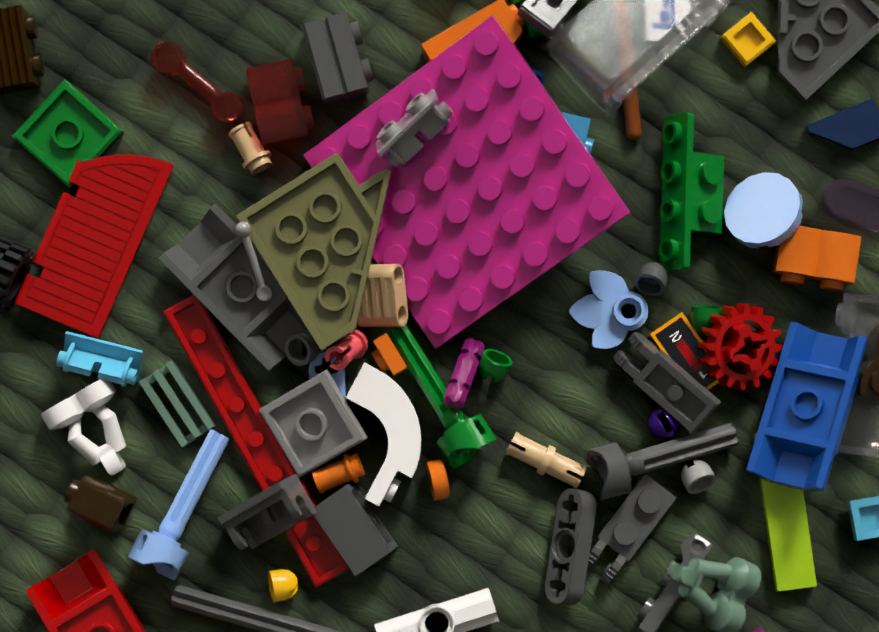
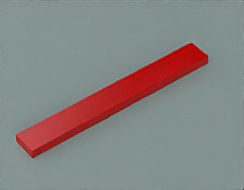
M193 294L164 310L163 313L261 490L264 491L296 474L260 413L259 409L262 407L206 306ZM300 477L299 480L315 507L316 504L313 498L311 497L308 489L306 488L303 480ZM314 515L284 531L315 588L350 569Z

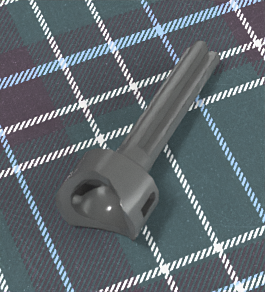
M731 423L630 452L626 455L616 442H611L587 449L585 451V463L590 465L599 474L604 484L600 498L602 502L631 493V476H637L738 446L739 442L736 437L735 427H732Z

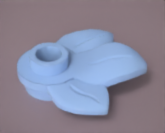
M592 271L589 273V282L593 294H589L574 303L569 309V314L580 325L594 329L592 334V346L594 348L609 349L622 343L628 331L636 330L645 323L648 317V305L640 294L628 290L621 276L608 271ZM630 304L635 308V316L633 318L627 319L622 316L621 308L623 305Z

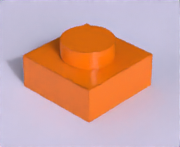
M387 333L373 341L377 350L371 354L383 373L390 370L395 377L408 369Z

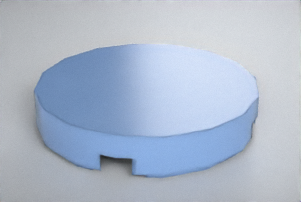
M763 172L750 176L739 183L727 198L724 210L726 226L738 242L749 248L759 249L757 246L763 247L766 245L770 248L780 245L791 237L801 224L803 216L801 212L802 196L790 179L778 173Z

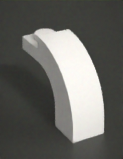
M364 363L346 399L376 415L387 433L388 451L386 459L365 497L366 500L380 506L383 499L388 502L392 501L401 481L395 478L398 471L413 478L421 453V429L415 409L403 389L388 375Z

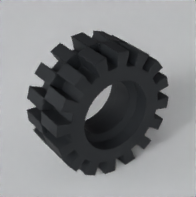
M0 237V314L3 315L8 313L10 308L15 305L16 297L27 273L30 272L31 266L29 265L33 261V250L4 237Z

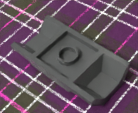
M215 203L208 210L202 221L177 245L164 252L159 259L268 371H271L287 358L285 352L287 339L300 332H310L252 242L265 283L272 288V297L269 300L261 301L258 299L256 294L258 284L243 240L235 232L236 224Z

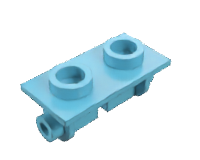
M66 331L64 351L59 352L56 366L63 367V372L68 373L70 371L90 376L92 371L98 373V379L121 384L122 387H126L127 384L134 385L135 382L139 383L143 350Z

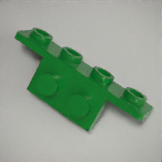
M689 112L666 116L662 129L663 164L661 168L662 199L660 206L661 235L659 257L660 264L664 266L667 272L688 270L690 268L691 233L722 234L724 156L693 152L694 114Z

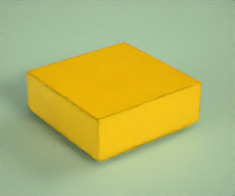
M752 12L720 37V40L744 68L776 42Z

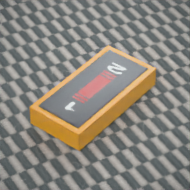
M683 312L649 334L659 351L662 350L707 390L719 383V379L711 378L707 375L712 366L701 364L700 359L707 355V351L698 348V343L703 341Z

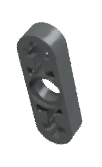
M569 488L560 495L558 500L545 580L546 596L554 604L575 605L580 601L584 592L597 509L595 497L589 491ZM572 524L576 525L575 529H572ZM573 537L575 548L573 554L569 557L567 554V543ZM564 583H566L565 590H563Z

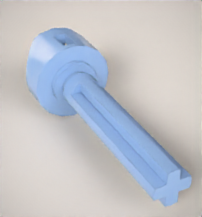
M210 429L165 518H163L159 531L153 530L150 533L141 529L128 554L129 558L144 565L153 563L157 573L175 581L189 555V552L180 548L181 544L176 541L181 538L185 526L229 442L228 437Z

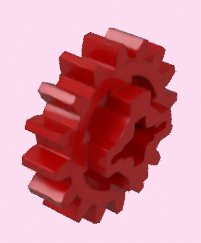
M736 303L735 307L725 305L722 307L723 316L717 314L710 315L711 322L714 324L712 328L702 327L701 331L708 338L707 342L698 343V348L707 351V355L703 356L700 362L701 364L712 366L707 375L711 378L719 379V385L732 387L738 390H745L747 386L757 388L760 386L759 377L766 379L772 377L768 369L769 366L778 365L779 360L774 357V354L777 351H781L783 345L776 344L775 338L781 335L782 332L780 329L770 328L775 318L763 315V308L750 307L749 304ZM744 320L752 324L756 330L752 331L750 325L744 324ZM730 362L732 368L737 369L738 372L735 373L734 371L729 369L726 363Z

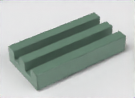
M173 360L154 371L147 378L139 381L182 448L216 427ZM169 373L172 374L204 425L199 428L197 427L164 376ZM155 382L159 383L191 432L189 435H184L152 384Z

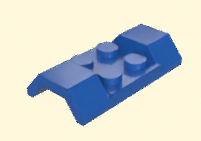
M790 322L746 468L748 473L769 482L808 492L825 491L834 456L838 454L859 382L858 374L868 343L867 337L858 335L851 338H843L819 333L799 323Z

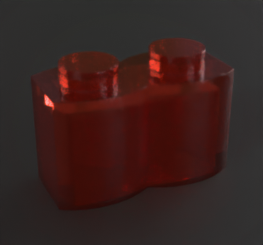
M292 59L246 68L248 85L264 149L310 139L308 129L315 128L311 106L302 105L300 91L307 90L302 67L294 68Z

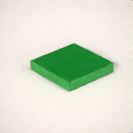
M64 79L12 137L72 190L76 185L68 182L77 160L85 162L103 157L124 132Z

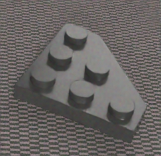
M778 0L777 76L804 103L879 33V8L871 0Z

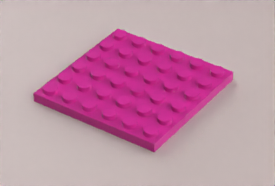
M491 16L303 155L313 168L338 152L358 185L385 168H389L391 178L373 258L377 264H400L403 267L408 310L435 349L445 344L631 213L495 16ZM434 89L438 97L436 104L439 105L444 101L454 112L449 117L451 122L431 140L419 130L415 135L424 143V147L405 165L400 163L395 168L385 157L389 151L384 152L381 156L377 154L376 142L379 140L377 135L387 123L392 120L397 123L407 113L406 107L414 97L420 93L426 95L430 90Z

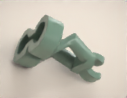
M738 557L732 558L726 564L695 558L690 560L687 567L672 561L666 574L667 577L680 582L678 588L680 596L704 613L706 627L715 632H738L742 628L746 617L745 602L747 598L756 593L761 582V572L758 566ZM703 578L717 579L719 592H714L709 597L700 587Z

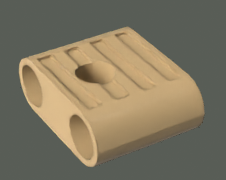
M371 264L357 324L360 327L405 326L408 320V307L403 267L400 264Z

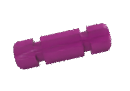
M467 338L464 341L444 395L443 403L445 406L452 407L455 410L463 408L477 371L479 360L485 348L483 342L473 338Z

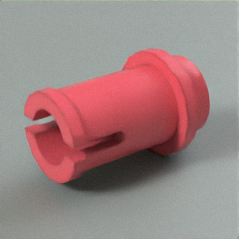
M356 329L329 347L325 352L326 362L330 361L334 356L336 357V360L329 366L334 370H343L353 359L361 358L368 349L366 335Z

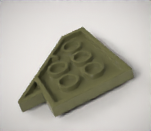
M338 152L236 215L240 222H246L250 225V239L321 351L348 336L357 328L391 178V172L387 167L358 185Z

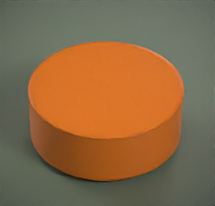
M438 459L426 462L427 477L433 500L437 501L448 498L450 496V489L443 461Z

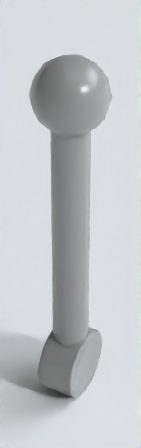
M240 222L236 225L235 232L243 240L257 281V297L261 301H267L272 297V288L265 283L249 236L251 227L246 222Z

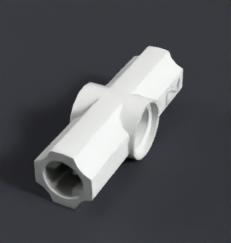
M488 587L445 602L431 604L423 609L376 623L374 626L376 632H431L427 629L425 620L432 612H441L447 617L449 622L448 627L443 632H467L498 622L499 618Z

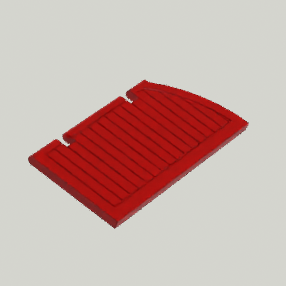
M131 154L98 157L85 162L77 160L68 182L80 186L77 194L73 197L63 192L33 259L34 264L41 265L44 269L40 278L27 273L15 304L99 338L174 164L148 156Z

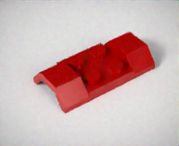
M95 548L54 575L25 590L49 632H146Z

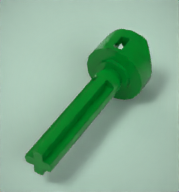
M407 325L391 330L388 333L389 338L439 416L440 422L447 429L444 435L437 441V445L448 463L455 469L473 460L477 449L497 440L482 414L472 418H465L461 409L455 410L452 407L445 406L443 399L446 387Z

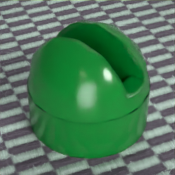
M691 305L690 320L692 326L700 333H703L701 331L702 327L712 328L714 324L711 322L710 315H722V307Z
M485 349L478 364L479 374L484 380L488 376L492 377L493 383L502 381L511 368L512 359L501 351Z

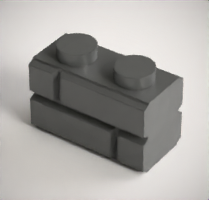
M343 12L301 25L324 106L367 95L369 93L367 83L374 81L368 58L360 60L357 46L364 43L358 22L350 23L347 13Z

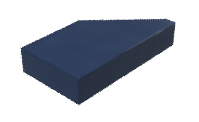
M872 98L809 124L804 129L807 134L816 135L851 151L879 139V111Z

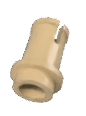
M246 122L244 125L242 123L229 132V136L234 141L245 161L242 165L243 168L249 170L252 175H255L272 165L270 160L272 155L269 150H264L252 128V124Z

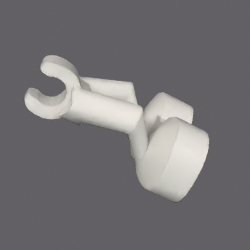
M99 379L40 415L49 430L62 429L69 426L68 443L91 465L102 462L108 474L115 475L126 467L123 458L118 452L126 447V443L116 414L105 406L112 399L116 389L112 382ZM85 412H93L102 421L106 444L98 447L81 434V418Z

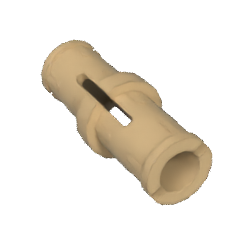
M515 432L511 442L525 448V450L509 444L505 455H510L537 468L536 473L542 476L544 473H547L577 489L581 482L580 478L568 473L567 470L583 477L587 469L586 465H582L555 452L556 448L548 445L546 448L519 434V432Z

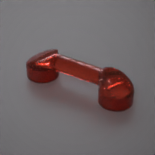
M161 42L153 48L151 62L156 70L167 75L177 74L211 102L212 113L218 120L232 123L240 119L245 106L240 95L232 91H221L187 63L185 52L176 44Z

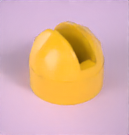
M285 569L268 571L269 590L273 603L286 601L297 593L298 579L293 572Z

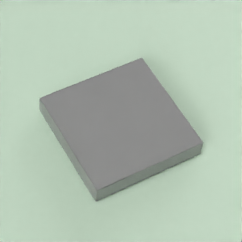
M328 369L259 409L299 478L368 438Z

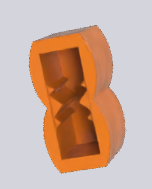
M798 226L791 237L776 246L772 273L781 275L780 281L783 283L804 285L805 279L819 281V288L843 291L844 286H851L855 283L862 236Z

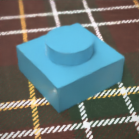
M879 496L847 501L854 540L859 541L879 537Z

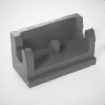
M294 474L218 517L221 525L224 524L236 547L239 550H243L248 547L247 543L251 549L258 547L314 515L317 511L297 474Z
M354 481L315 506L317 513L314 514V517L355 576L398 547Z

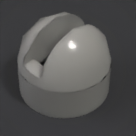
M694 459L695 465L688 467L685 464L681 471L682 482L690 494L703 492L716 481V476L711 467L702 460Z

